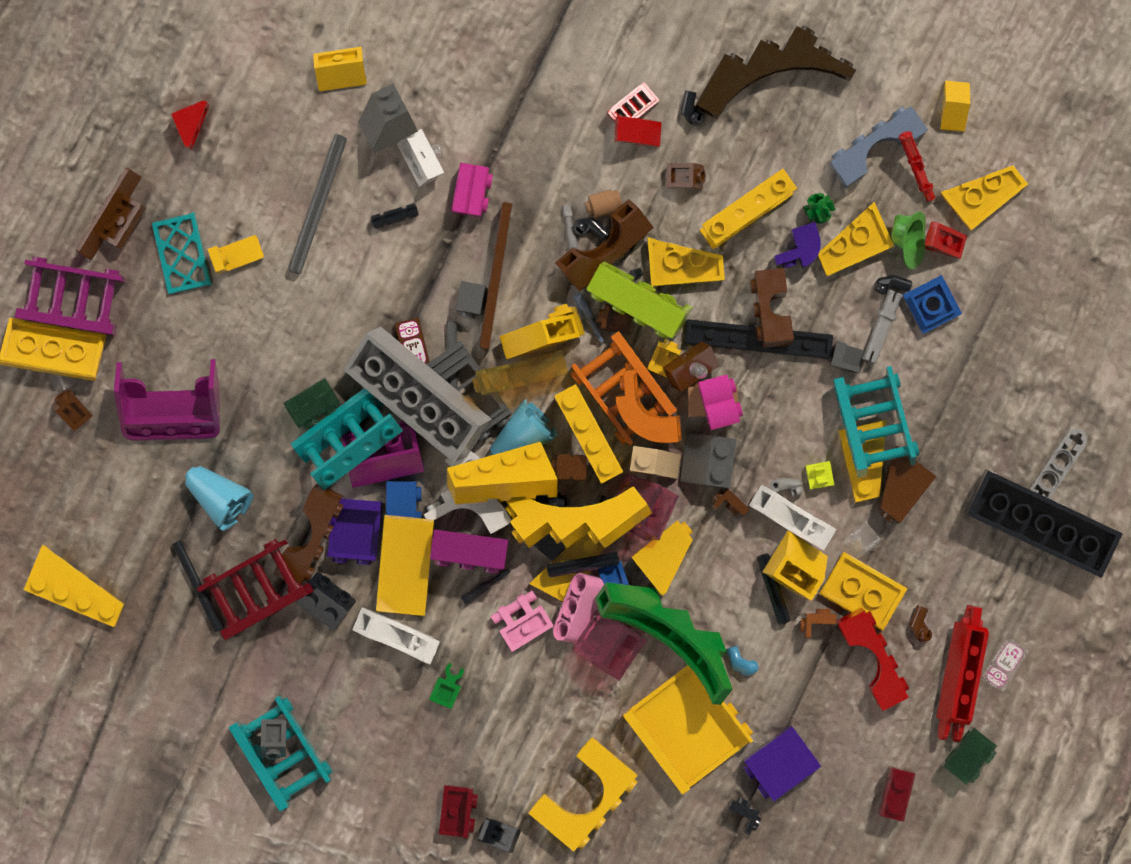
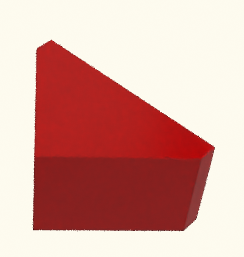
M204 100L171 114L184 146L189 150H192L210 107V104Z

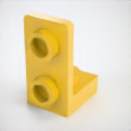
M256 235L220 248L214 246L207 249L215 272L219 275L264 258Z

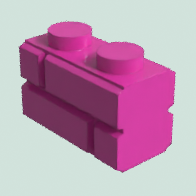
M460 163L452 213L481 218L482 212L487 213L489 198H485L486 188L491 189L493 174H489L488 167Z

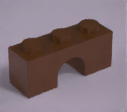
M785 269L755 271L753 279H750L751 294L756 295V303H753L754 317H759L760 326L756 327L757 340L762 341L763 348L792 345L794 335L791 315L778 316L770 309L771 301L785 298L787 295Z

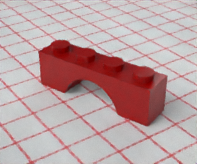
M861 607L836 620L849 646L859 645L867 647L876 657V675L868 687L879 708L884 711L908 699L906 691L909 690V686L903 676L898 677L895 669L899 667L893 655H887L884 647L888 645L883 635L876 633L873 626L877 623L870 611L866 612Z

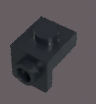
M738 797L736 801L731 798L727 808L749 818L744 832L750 835L752 830L756 832L761 818L758 817L760 812L750 807L752 803L748 800Z
M486 818L485 822L480 826L478 841L490 844L508 853H513L521 830L497 819Z

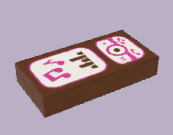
M419 317L395 323L399 342L425 364L429 363L430 360Z

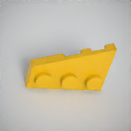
M1012 165L942 191L940 195L971 231L1026 187L1028 183Z
M647 237L650 278L653 287L725 281L723 255Z

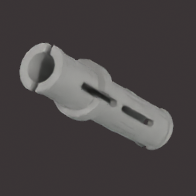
M892 290L887 291L882 309L877 312L879 317L862 356V359L868 361L873 352L870 362L877 364L892 320L895 321L897 317L895 313L903 297L902 294L896 293L892 302L895 293Z

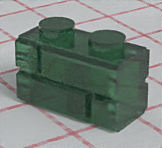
M323 378L283 404L299 429L304 427L305 430H308L318 423L317 418L324 414L326 416L333 414L338 408L337 406L342 403L327 378Z
M971 726L941 765L967 785L969 781L974 783L981 774L979 768L984 762L989 764L997 754L994 751L997 745Z

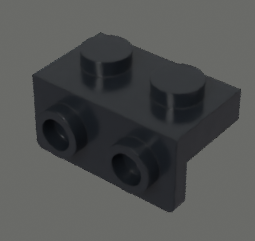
M317 572L308 582L314 592L295 603L334 631L356 603V600L347 591L342 590L331 582L327 576Z

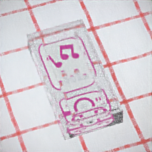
M1007 637L981 679L1003 692L1029 650Z

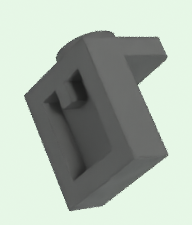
M261 719V757L273 760L286 757V720Z

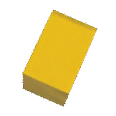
M945 80L940 130L965 132L970 108V83Z

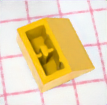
M788 530L763 570V573L799 597L812 601L825 579L828 556Z

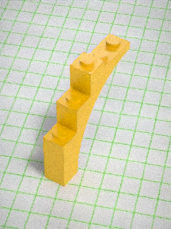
M634 486L617 497L584 507H556L541 504L534 500L526 499L523 496L511 497V500L506 501L509 506L505 508L513 518L510 521L514 528L511 533L519 544L524 541L528 548L547 534H550L557 544L562 542L566 548L585 534H588L595 544L600 542L605 549L652 514L648 504Z

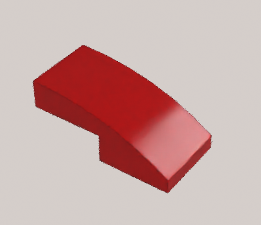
M617 116L614 142L660 147L662 122Z

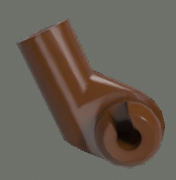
M917 605L910 622V628L917 640L928 642L932 638V632L928 629L924 620L929 609Z

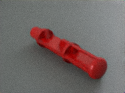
M905 131L899 135L898 139L901 141L908 164H910L918 183L919 191L923 192L927 202L935 199L932 190L933 183L928 181L924 171L925 166L922 156L918 151L912 132Z

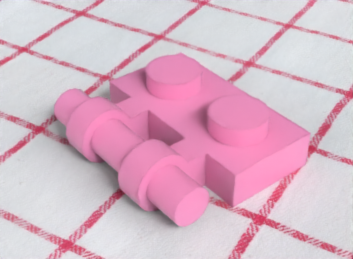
M533 591L525 595L522 593L516 597L517 600L506 607L504 605L499 607L498 612L491 615L495 624L503 619L506 622L507 626L501 629L500 633L512 652L554 626L542 605L534 610L531 608L529 603L537 599ZM523 608L526 615L513 621L510 615Z

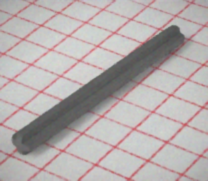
M335 134L288 268L292 273H302L347 142L345 136Z

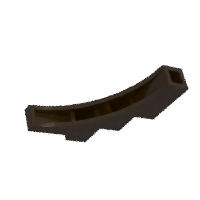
M796 26L783 51L779 50L780 46L767 39L766 42L760 40L747 65L743 63L744 59L738 55L731 53L729 56L725 53L700 97L696 108L717 120L727 104L742 90L754 82L775 73L792 70H814L832 74L850 82L856 69L852 68L853 64L844 58L838 60L832 57V52L822 46L814 47L818 37L814 35L815 32L806 26L801 28Z

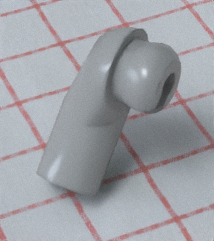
M779 478L770 483V488L774 492L790 489L792 496H797L804 492L802 488L803 483L799 479Z

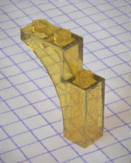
M559 350L527 360L475 371L477 377L472 378L476 393H481L484 398L566 376L569 373L563 352Z

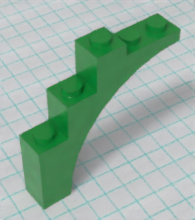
M608 582L604 584L595 597L601 617L635 626L667 645L694 671L705 687L712 704L721 705L733 688L721 659L727 651L720 633L695 630L687 610L663 608L655 588Z

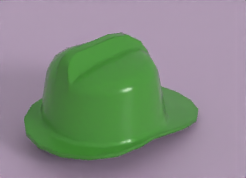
M921 211L914 213L912 216L899 214L894 217L892 242L903 250L904 262L909 269H916L922 262L925 253L926 218Z

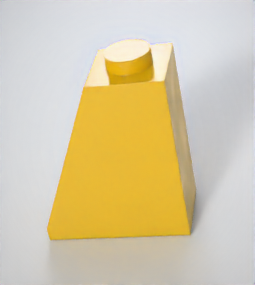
M572 313L541 320L499 337L507 360L578 338L580 335Z
M678 520L675 521L631 557L662 596L667 592L693 541L690 536L693 531L685 521L681 524Z

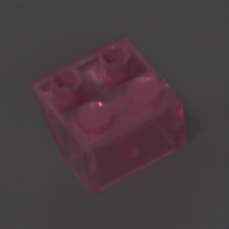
M626 474L616 497L634 486L652 512V514L629 531L645 541L660 540L679 496L657 483Z
M597 610L572 650L600 670L620 681L647 640L625 623L601 617L599 610Z

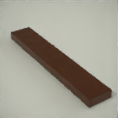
M503 202L501 207L479 345L484 350H490L510 225L512 203Z

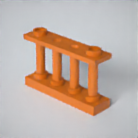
M618 331L611 336L613 342L610 344V348L581 369L576 364H573L571 366L573 372L570 374L578 385L584 384L617 429L614 434L621 444L627 443L630 446L634 443L630 436L635 432L628 426L623 429L615 418L619 414L617 404L608 409L600 398L620 383V376H623V371L637 369V375L642 381L639 384L640 387H638L639 398L645 394L647 396L652 394L657 401L654 403V407L648 410L650 413L657 416L666 413L667 416H671L677 409ZM622 354L627 360V363L624 364L625 367L594 389L586 377L615 355L620 356Z

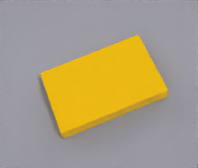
M842 552L819 595L850 613L861 607L866 612L870 611L877 623L874 626L884 631L907 588L851 555Z

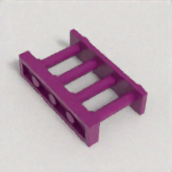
M33 256L32 261L25 260V265L33 267L27 305H24L23 309L16 308L15 318L116 335L117 326L111 324L109 316L115 282L125 283V278L119 276L120 271L105 269V273L60 266L49 264L46 258ZM43 269L57 271L51 309H48V313L38 312L39 307H36ZM67 273L81 275L75 313H72V317L62 316L63 311H61ZM91 277L106 280L100 315L96 318V321L86 320L87 315H85Z

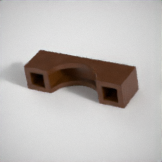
M630 199L610 215L612 221L611 231L607 239L600 246L591 250H579L572 247L555 262L557 267L579 292L590 284L601 263L605 261L611 265L619 257L626 254L639 240L645 238L648 232L654 228L642 211Z
M318 483L312 488L302 509L312 526L310 542L299 547H287L282 553L296 582H300L301 585L304 581L309 582L315 570L311 567L314 559L317 561L320 559L324 551V547L321 544L324 538L329 539L334 529V526L330 524L334 517H339L344 507L341 504L343 495L329 488L323 490ZM276 567L273 575L283 579L278 567Z

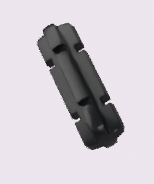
M413 203L406 205V208L399 207L383 212L384 214L382 215L380 213L372 215L371 222L372 226L377 229L384 227V224L390 225L404 221L407 217L409 219L417 217L419 212L416 204Z

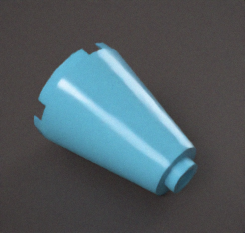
M525 399L519 404L491 445L490 450L492 453H490V456L541 442L544 445L557 437V430L555 427L550 429L548 427L550 420L532 402L527 405V400Z
M202 466L192 467L185 475V485L217 528L222 531L234 526L238 522L235 519L239 513L244 515L253 501L254 495L249 489Z

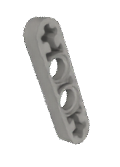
M1072 429L1065 434L1030 486V490L1038 493L1039 490H1035L1036 485H1038L1041 490L1048 492V495L1045 497L1049 499L1052 497L1087 444V436L1083 430ZM1079 434V440L1082 443L1081 445L1075 444L1071 450L1076 452L1073 456L1070 451L1062 449V446L1065 444L1066 447H1069L1072 443V440L1069 438L1070 435L1075 436ZM1059 453H1064L1068 456L1069 462L1065 467H1059L1055 462V458ZM1047 473L1052 474L1055 478V483L1050 488L1042 484V477Z

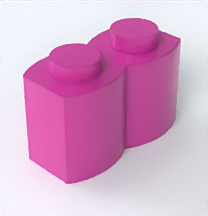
M726 374L697 382L710 430L740 422L739 417L743 416L740 402L735 403L733 393L737 391L733 378L729 379Z

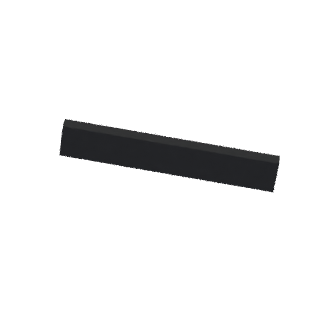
M687 319L684 344L696 345L702 341L711 347L830 360L833 335L793 330L794 341L792 345L763 348L762 341L757 340L756 326Z

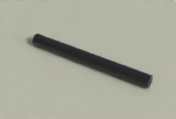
M181 540L173 543L172 546L214 632L222 630L223 626L206 591L198 592L197 590L202 583Z

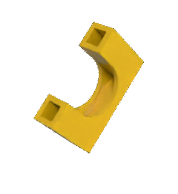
M575 384L556 394L554 399L580 443L600 484L622 474L621 466L577 385Z
M593 736L579 750L576 757L591 768L603 783V797L598 806L588 813L574 814L566 811L544 792L528 812L573 852L577 848L583 849L590 840L588 834L593 828L597 831L604 824L606 819L603 816L609 809L613 812L622 802L619 797L623 792L627 791L629 793L638 782L635 780L638 776L637 773Z

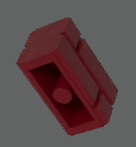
M889 766L878 815L904 822L916 773Z

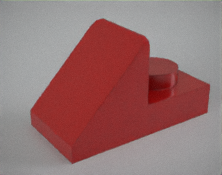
M931 221L924 244L925 249L961 259L967 235L941 223Z

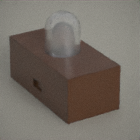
M701 341L662 368L671 387L682 392L698 380L705 378L707 374L720 365L711 346Z

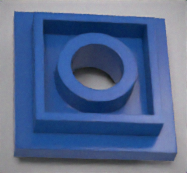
M942 275L903 294V298L922 334L962 314ZM933 297L939 301V308L936 311H930L927 308L926 301L928 298Z

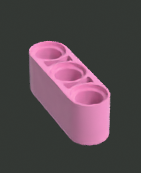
M578 573L573 577L553 628V635L556 640L572 644L583 642L597 608L595 597L604 586L600 578Z

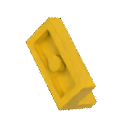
M362 47L313 54L314 70L319 91L367 84Z

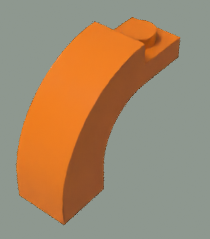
M637 369L623 371V376H620L621 391H625V395L616 396V404L627 426L639 436L650 441L660 443L681 441L680 415L657 416L647 411L639 398Z

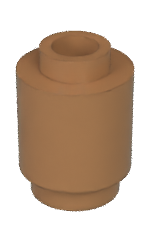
M611 189L589 195L588 201L585 202L588 215H593L595 219L611 215L622 205L618 190L611 191Z

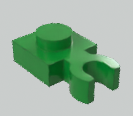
M449 663L445 668L446 679L438 677L429 700L449 709H452L461 689V686L455 684V682L464 674V668L461 667L459 674L453 675L450 672L452 663Z

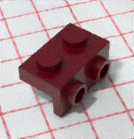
M444 785L439 835L468 839L469 833L474 834L475 819L471 818V809H476L478 794H473L474 788Z

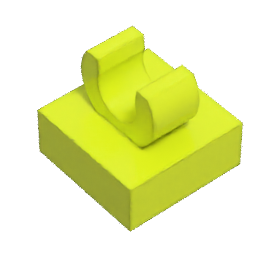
M830 461L805 466L810 490L834 485Z

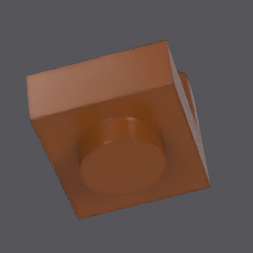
M816 609V613H805V618L800 619V633H804V638H811V624H836V614H830L831 609Z

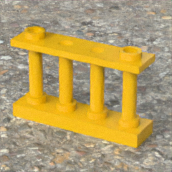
M783 168L702 224V228L699 231L712 250H715L793 196V191L797 187Z

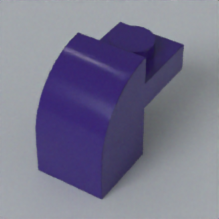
M815 222L790 231L795 249L775 255L773 257L775 267L790 268L797 265L796 261L799 260L803 269L816 259L820 251L821 240Z

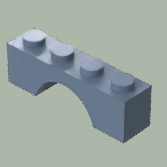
M912 106L908 109L904 107L899 108L891 114L892 120L887 123L882 120L871 128L873 133L867 137L863 134L851 142L853 147L847 151L842 148L831 156L833 160L829 163V166L845 188L868 172L866 158L872 146L882 141H895L901 144L898 137L905 131H911L915 141L928 131Z

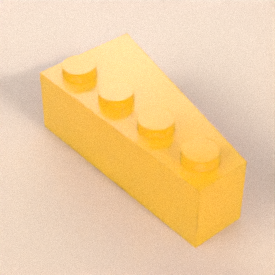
M541 442L447 468V486L455 505L488 502V499L497 498L501 499V501H509L511 497L525 496L526 499H535L536 495L557 497L558 479Z

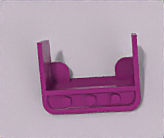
M216 359L210 360L209 376L200 377L195 381V390L147 392L146 386L141 380L135 378L125 379L122 362L116 363L114 396L123 437L132 441L209 439L219 435L220 388Z

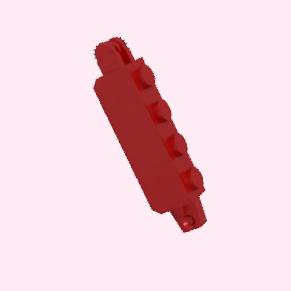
M967 605L964 617H961L960 622H954L936 718L940 719L938 726V739L940 740L947 739L952 722L951 739L953 742H960L965 725H970L973 720L989 637L988 628L983 627V620H981L982 608L978 606Z

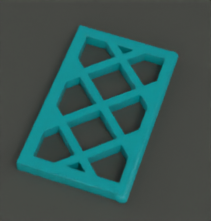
M191 212L187 215L153 222L152 227L168 294L210 286L211 280L195 213ZM191 219L193 226L191 235L179 229L185 220ZM167 225L173 229L166 241L160 237L158 229L160 226ZM176 232L188 238L181 251L169 244ZM192 241L198 247L199 257L197 260L185 254ZM167 247L179 254L172 266L166 263L164 251ZM182 256L194 263L187 276L175 269ZM197 266L203 268L204 281L196 282L191 279ZM172 272L184 278L181 286L172 288L170 280Z

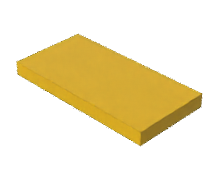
M9 317L0 351V365L96 381L106 342V334Z
M392 515L384 516L376 611L425 616L434 520Z

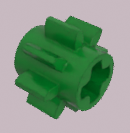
M822 193L811 195L807 199L808 205L803 206L809 221L814 220L818 224L829 221L832 216L831 212L836 210L833 200L830 199L829 195L824 196Z

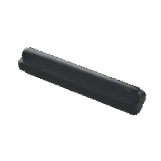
M612 552L548 564L547 573L549 577H556L615 566L620 561L618 553Z
M765 553L757 556V562L777 623L782 625L790 622V616L779 583L763 573L771 559L770 555Z

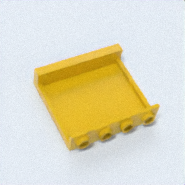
M688 665L622 714L682 795L749 742H753L750 736L754 733L746 722L740 724L735 716L739 713L731 702L728 704L723 702L721 705L712 704L705 687Z

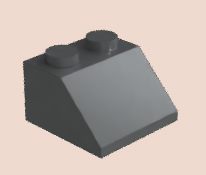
M394 83L371 94L358 121L374 154L418 132Z
M687 433L680 482L729 489L737 439Z

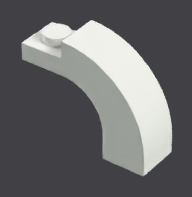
M763 485L760 486L749 504L750 507L776 524L823 551L837 530Z
M449 490L441 493L445 503L441 505L439 501L426 508L428 512L424 514L426 519L436 520L456 509H470L483 519L490 534L509 525L511 521L505 508L496 499H488V502L455 505Z
M363 607L352 629L365 637L389 645L428 664H431L440 642L419 630Z

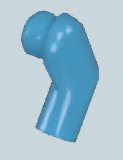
M738 646L726 649L734 671L745 676H752L758 671L759 666L756 661H748L741 658Z

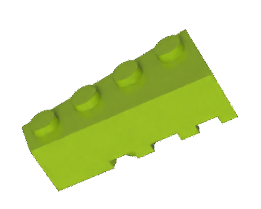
M605 261L599 265L586 289L591 292L590 296L599 302L607 301L613 305V310L623 315L628 313L634 317L633 321L641 326H651L656 329L654 332L662 338H673L681 331L693 306L686 303L682 307L677 304L675 297L667 293H660L658 295L655 293L656 290L652 285L642 281H638V283L633 282L634 277Z

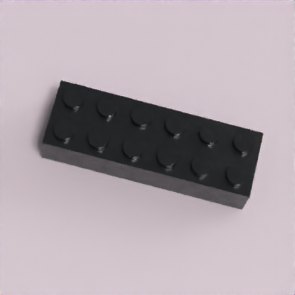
M987 469L984 470L964 514L1100 578L1103 577L1123 533Z

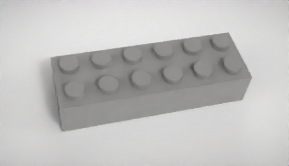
M382 327L366 333L343 369L453 463L468 456L492 420Z

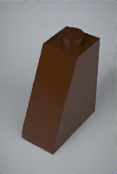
M908 456L891 459L879 503V509L883 511L881 516L891 524L894 521L901 523L937 476L917 461L915 465L910 466Z

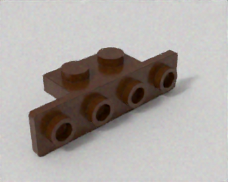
M127 167L124 169L112 191L106 197L97 216L94 217L86 234L80 240L76 252L92 260L104 240L119 249L123 248L146 210V207L130 198L141 180L140 175Z

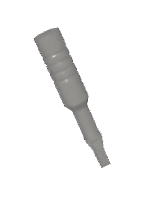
M570 204L563 205V216L566 219L568 248L569 250L572 247L579 249L577 236L573 231Z

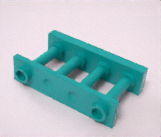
M892 366L886 368V378L850 386V384L845 385L844 377L834 379L833 388L857 478L867 476L868 467H871L873 463L908 456L911 466L915 465L916 456H919L918 445L916 441L912 442L898 388L901 387L898 373L893 374ZM888 387L890 389L892 401L858 409L851 407L849 399H852L854 395ZM893 410L896 411L899 422L897 424L863 432L862 429L857 430L856 422L859 421V418ZM902 433L905 444L903 447L873 454L863 452L862 444H865V441Z
M365 388L291 443L293 449L305 463L310 460L313 462L317 469L310 474L323 490L327 489L403 431L390 414L386 417L382 416L378 409L384 404ZM370 415L376 424L366 432H363L359 423ZM351 430L356 439L344 448L339 438ZM331 445L337 454L324 462L319 453Z
M280 695L275 698L278 705L247 725L245 723L241 725L240 721L228 728L278 810L282 811L291 805L288 801L291 799L290 796L321 777L324 778L326 783L332 779L330 774L333 771L326 760L321 761L291 712L294 710V707L287 697L283 699ZM284 713L291 725L286 729V741L297 735L304 747L273 767L271 765L267 767L262 759L264 757H261V745L257 744L254 746L249 737L252 736L254 731L261 728V719L274 720ZM310 756L317 768L286 788L284 786L280 788L275 780L278 778V775Z

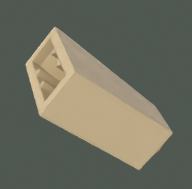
M633 446L629 472L678 479L681 454Z

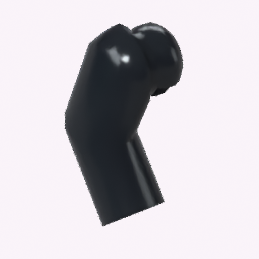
M685 90L681 114L689 124L693 126L700 125L704 120V116L694 106L697 93Z
M593 217L577 219L573 224L574 233L578 235L593 233L601 241L610 233Z
M897 275L880 277L875 281L876 286L874 290L877 293L886 294L888 287H894L909 292L912 287V281Z

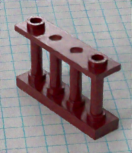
M274 539L263 545L264 551L223 574L216 576L213 573L202 579L204 584L197 588L198 592L209 588L227 620V623H225L227 628L220 631L224 640L235 636L314 592L310 583L301 586L300 582H296L279 549L288 544L286 539L280 542ZM269 554L272 556L288 586L287 591L289 594L283 597L280 594H276L258 561ZM249 565L268 598L266 600L268 605L262 609L259 605L256 606L238 573ZM230 577L248 610L246 611L248 616L240 620L239 616H235L218 585L219 582Z

